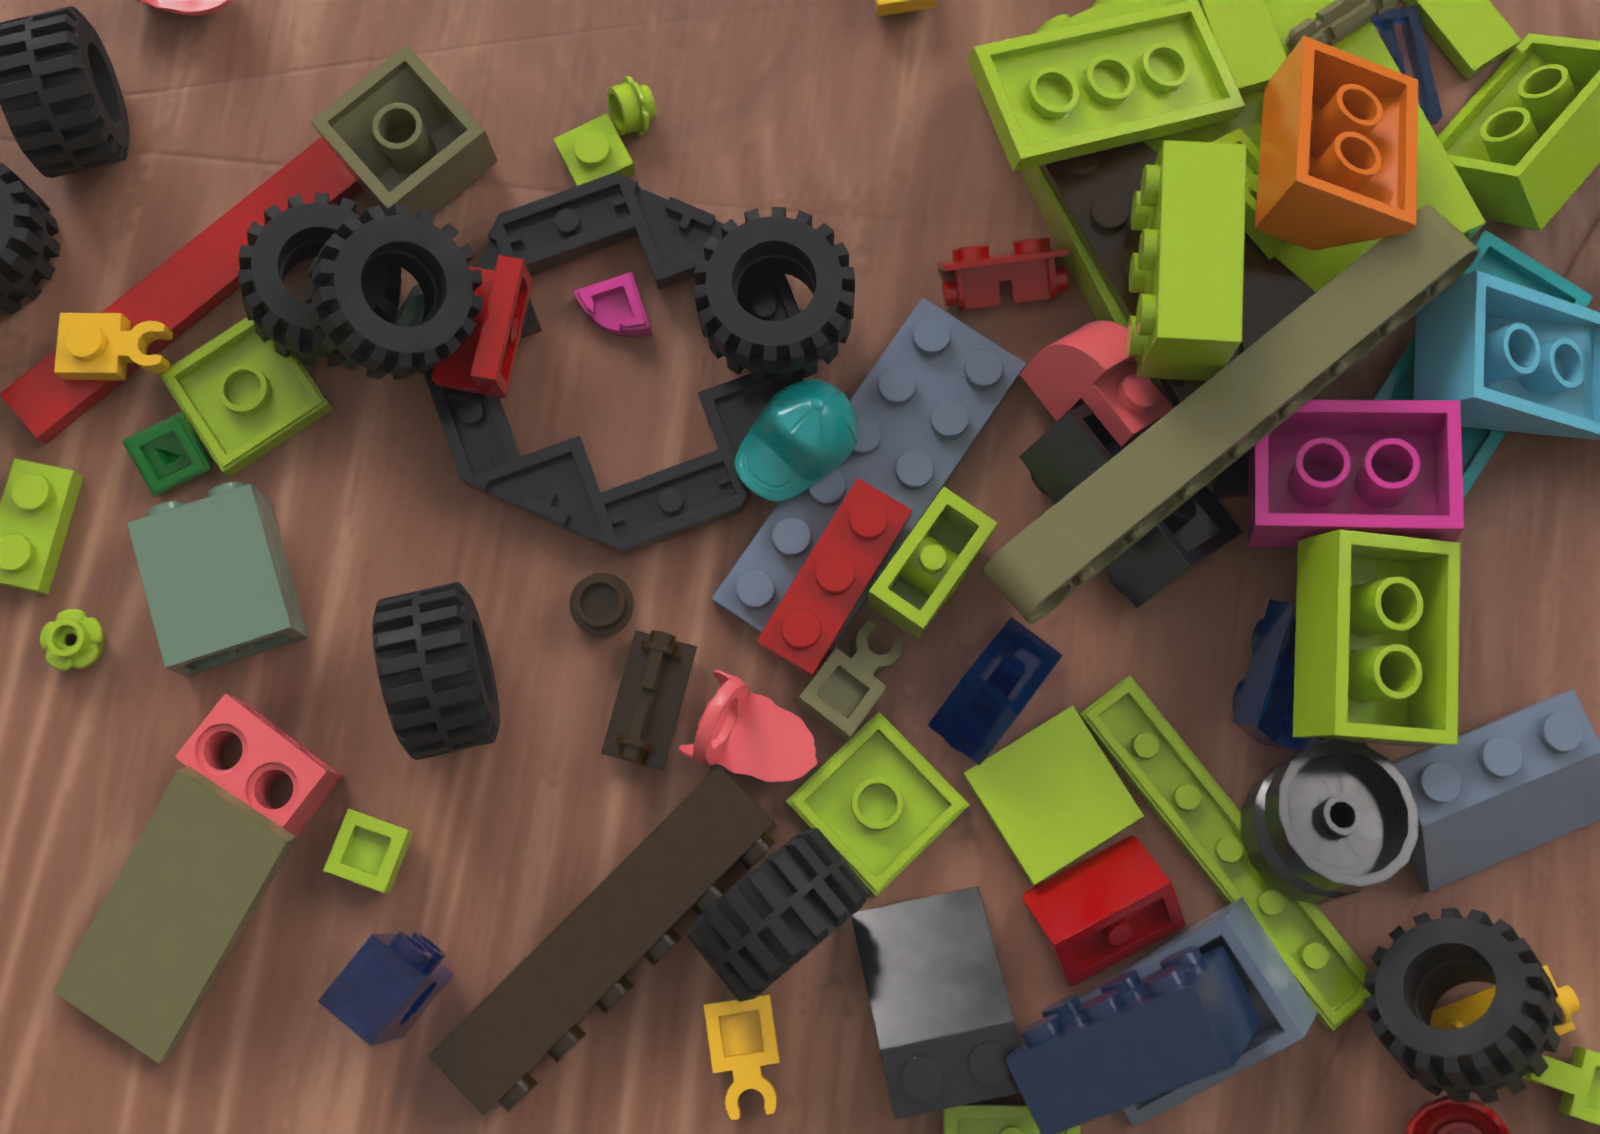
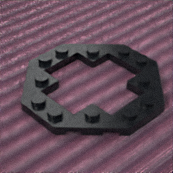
M612 173L499 213L488 234L490 241L476 267L495 271L498 255L524 259L529 273L532 274L638 236L657 289H661L695 276L694 271L697 260H705L704 245L710 236L719 241L722 240L720 226L724 223L717 221L715 215L671 196L667 200L639 188L638 182L617 173ZM770 273L754 279L743 289L738 298V303L746 312L766 321L786 320L800 313L787 277L783 273ZM529 298L520 339L542 331L531 298ZM434 367L423 372L460 479L465 485L624 556L742 513L752 491L740 481L736 474L734 461L737 451L770 399L783 388L805 380L801 369L792 372L791 383L779 384L778 374L767 373L765 383L752 381L750 373L698 392L699 400L718 450L601 492L580 435L521 456L501 397L440 387L432 380Z

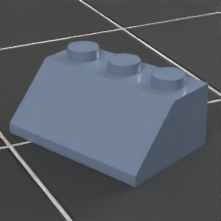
M1574 689L1539 700L1458 734V745L1428 746L1391 762L1407 780L1418 808V839L1410 860L1425 892L1433 891L1600 821V741Z

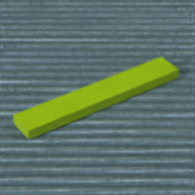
M1131 675L1081 712L1079 716L1094 739L1224 902L1228 905L1240 897L1244 899L1317 1010L1318 1014L1316 1017L1327 1030L1334 1031L1364 1006L1363 999L1372 996L1364 986L1366 971L1369 970L1315 903L1292 900L1269 886L1252 866L1241 838L1240 810Z

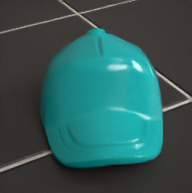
M808 379L798 381L777 392L766 404L737 451L734 465L740 481L755 495L768 501L782 502L800 495L835 471L850 456L858 442V419L849 399L843 392H840V389L822 380Z

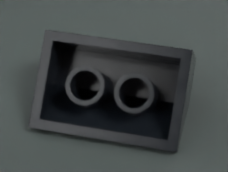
M1084 404L1068 411L1023 452L1019 458L1030 471L1031 478L1036 487L1042 493L1049 496L1056 504L1135 439L1120 447L1088 405ZM1205 486L1105 567V569L1108 571V577L1112 585L1121 594L1127 596L1137 609L1227 545L1243 531L1208 487Z

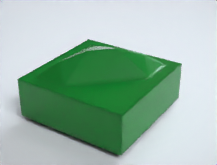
M183 411L122 440L153 497L210 470L214 466Z

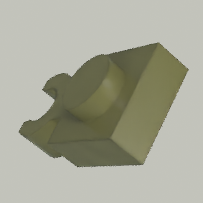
M872 620L866 622L853 635L850 642L851 657L836 647L794 701L844 741L852 736L887 688L873 674L891 666L898 660L903 650V644L896 641L888 648L884 655L873 653L868 646V637L875 630L877 624Z

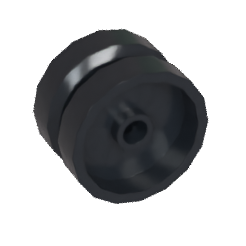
M1333 739L1308 746L1289 760H1285L1270 769L1252 784L1241 807V838L1250 863L1269 886L1292 900L1323 904L1345 898L1360 892L1362 889L1387 881L1408 863L1418 839V808L1407 780L1388 758L1362 743Z

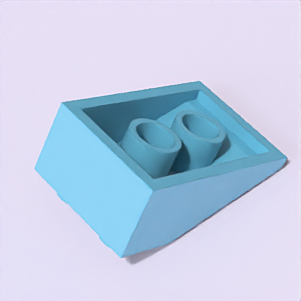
M1480 271L1462 275L1416 313L1413 400H1460L1461 427L1600 440V347L1598 345L1600 342V312Z

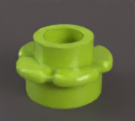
M625 76L622 78L621 84L607 89V106L617 132L620 135L636 132L638 136L644 135L649 129V121L655 120L657 114L655 100L650 88L646 84L639 86L631 76Z
M67 609L58 613L57 619L54 622L51 621L45 624L40 635V646L46 649L45 659L53 668L61 671H68L71 667L84 669L94 664L101 657L105 648V636L103 628L96 618L86 617L85 612L79 609ZM74 634L76 642L74 645L68 646L66 643L67 637Z

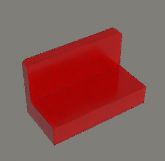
M498 255L495 271L469 266L470 271L481 270L483 284L474 290V295L484 297L482 311L471 319L477 325L472 334L460 343L461 347L434 366L432 380L437 386L507 398L533 280L524 259Z
M1135 836L1127 837L1035 886L1022 895L1026 908L1046 936L1057 966L1070 987L1186 926L1172 882Z

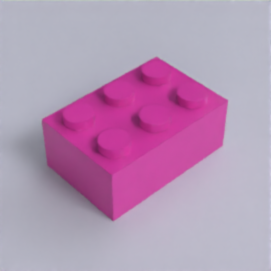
M1310 400L1248 451V546L1298 547V540L1339 529L1455 542L1464 530L1460 400Z

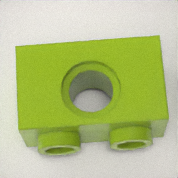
M943 486L869 590L867 605L920 641L991 540L998 523Z

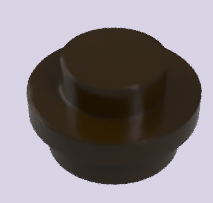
M595 573L585 577L576 585L570 598V612L573 620L584 632L593 636L606 637L620 632L629 623L634 611V599L629 587L622 579L609 573Z

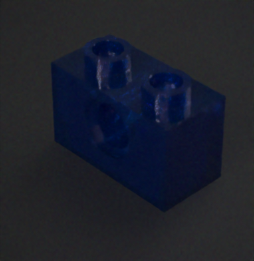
M401 931L398 934H372L318 1002L366 1043L373 1046L403 1038L453 974L440 964L446 956L445 953L419 932L414 931L411 936Z

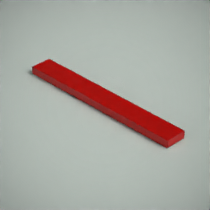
M320 137L101 313H122L131 321L130 331L137 324L144 321L163 323L173 332V338L171 340L158 339L149 344L147 355H157L241 287L238 271H240L238 259L241 245H248L246 232L253 222L262 226L265 225V210L275 204L283 212L288 209L287 198L300 194L304 204L315 203V193L329 194V204L340 206L343 197L350 199L362 187L324 139ZM55 349L1 392L0 395L36 439L47 444L125 380H64L54 373ZM127 363L126 379L141 367L136 363Z

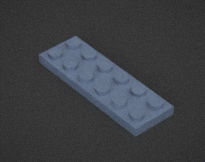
M922 297L850 400L857 415L859 429L858 442L850 456L835 471L800 495L777 504L713 595V603L761 634L857 478L861 479L912 509V516L822 661L823 663L868 599L869 590L943 486L951 478L1018 380L1019 374L1024 370L1026 363Z

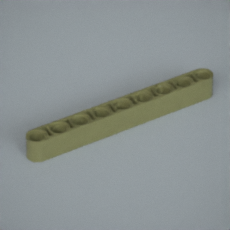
M1431 205L1422 207L1417 211L1416 226L1408 234L1386 237L1375 244L1005 544L989 560L984 568V575L1029 624L1042 619L1451 286L1475 261L1480 249Z

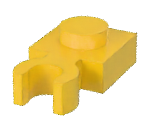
M60 313L54 373L64 380H126L127 363H136L143 370L150 373H164L170 370V362L162 355H147V348L154 340H171L173 332L158 321L141 322L130 331L131 321L122 313Z
M771 994L759 995L754 999L742 1002L733 999L704 1004L713 1073L731 1070L733 1072L734 1082L729 1087L725 1099L729 1117L731 1120L740 1119L741 1107L739 1105V1096L747 1089L758 1090L764 1097L766 1115L774 1114L777 1106V1093L771 1081L763 1076L761 1067L780 1063Z

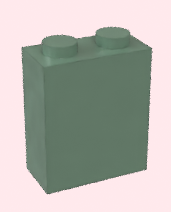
M243 482L224 483L210 489L207 498L188 504L181 501L161 503L148 509L146 512L147 517L127 523L166 669L189 677L309 638L270 498L251 483L247 485Z

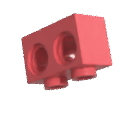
M228 694L223 695L175 756L184 765L198 771L296 837L344 777L247 702ZM234 737H239L243 746L242 756L235 766L226 770L221 763V750L227 741ZM288 774L293 782L292 797L286 805L276 809L270 800L271 786L277 778Z

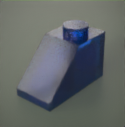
M1011 617L965 673L927 726L943 737L953 749L962 752L980 766L1063 655Z

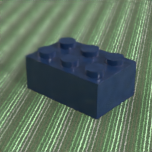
M1197 945L1182 949L1159 963L1162 968L1161 971L1142 979L1137 970L1121 974L1100 986L1102 995L1083 1003L1078 994L1060 999L1041 1011L1043 1019L1027 1026L1020 1032L1024 1041L1005 1061L1041 1134H1057L1235 1066L1262 1021L1224 946L1201 954Z

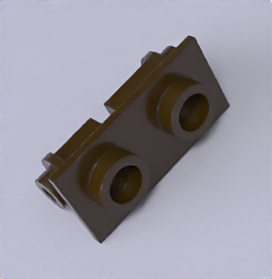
M652 630L651 634L635 631L601 754L664 770L697 646L676 641V636L661 631Z

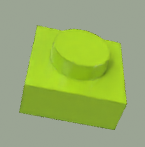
M608 113L553 139L556 149L575 186L612 173H617L626 178L636 173L634 163Z
M348 808L323 871L382 893L390 894L414 831Z

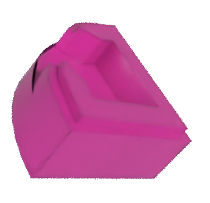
M632 272L573 291L583 313L602 330L623 337H641L652 334Z

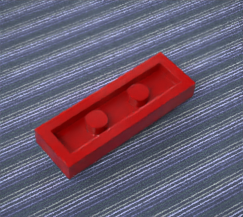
M857 478L756 640L757 645L813 678L911 518L913 510Z

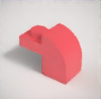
M1100 320L1087 323L1043 348L1019 374L1056 421L1061 419L1068 411L1087 404L1120 447L1144 433L1173 409V406L1150 378L1137 377V362L1135 361L1137 356L1127 355V328L1111 321Z

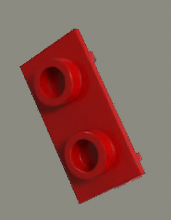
M1050 237L1013 241L1014 253L991 256L989 254V245L952 249L953 260L937 262L938 269L943 271L952 270L953 281L942 282L945 307L956 306L958 311L1001 305L999 282L1010 280L1012 303L1056 299L1057 292L1068 291V276L1065 267L1055 268V257L1069 256V249L1051 248Z

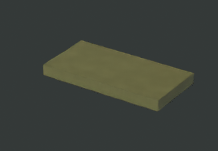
M190 766L178 769L53 992L158 1064L170 1059L297 837Z

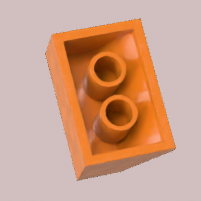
M1303 36L1264 87L1254 229L1313 251L1408 234L1416 226L1418 79Z

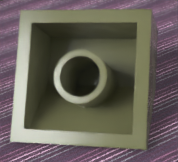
M407 44L310 120L313 127L377 206H381L383 213H386L393 204L408 205L409 216L415 217L422 208L435 213L498 162L485 130Z

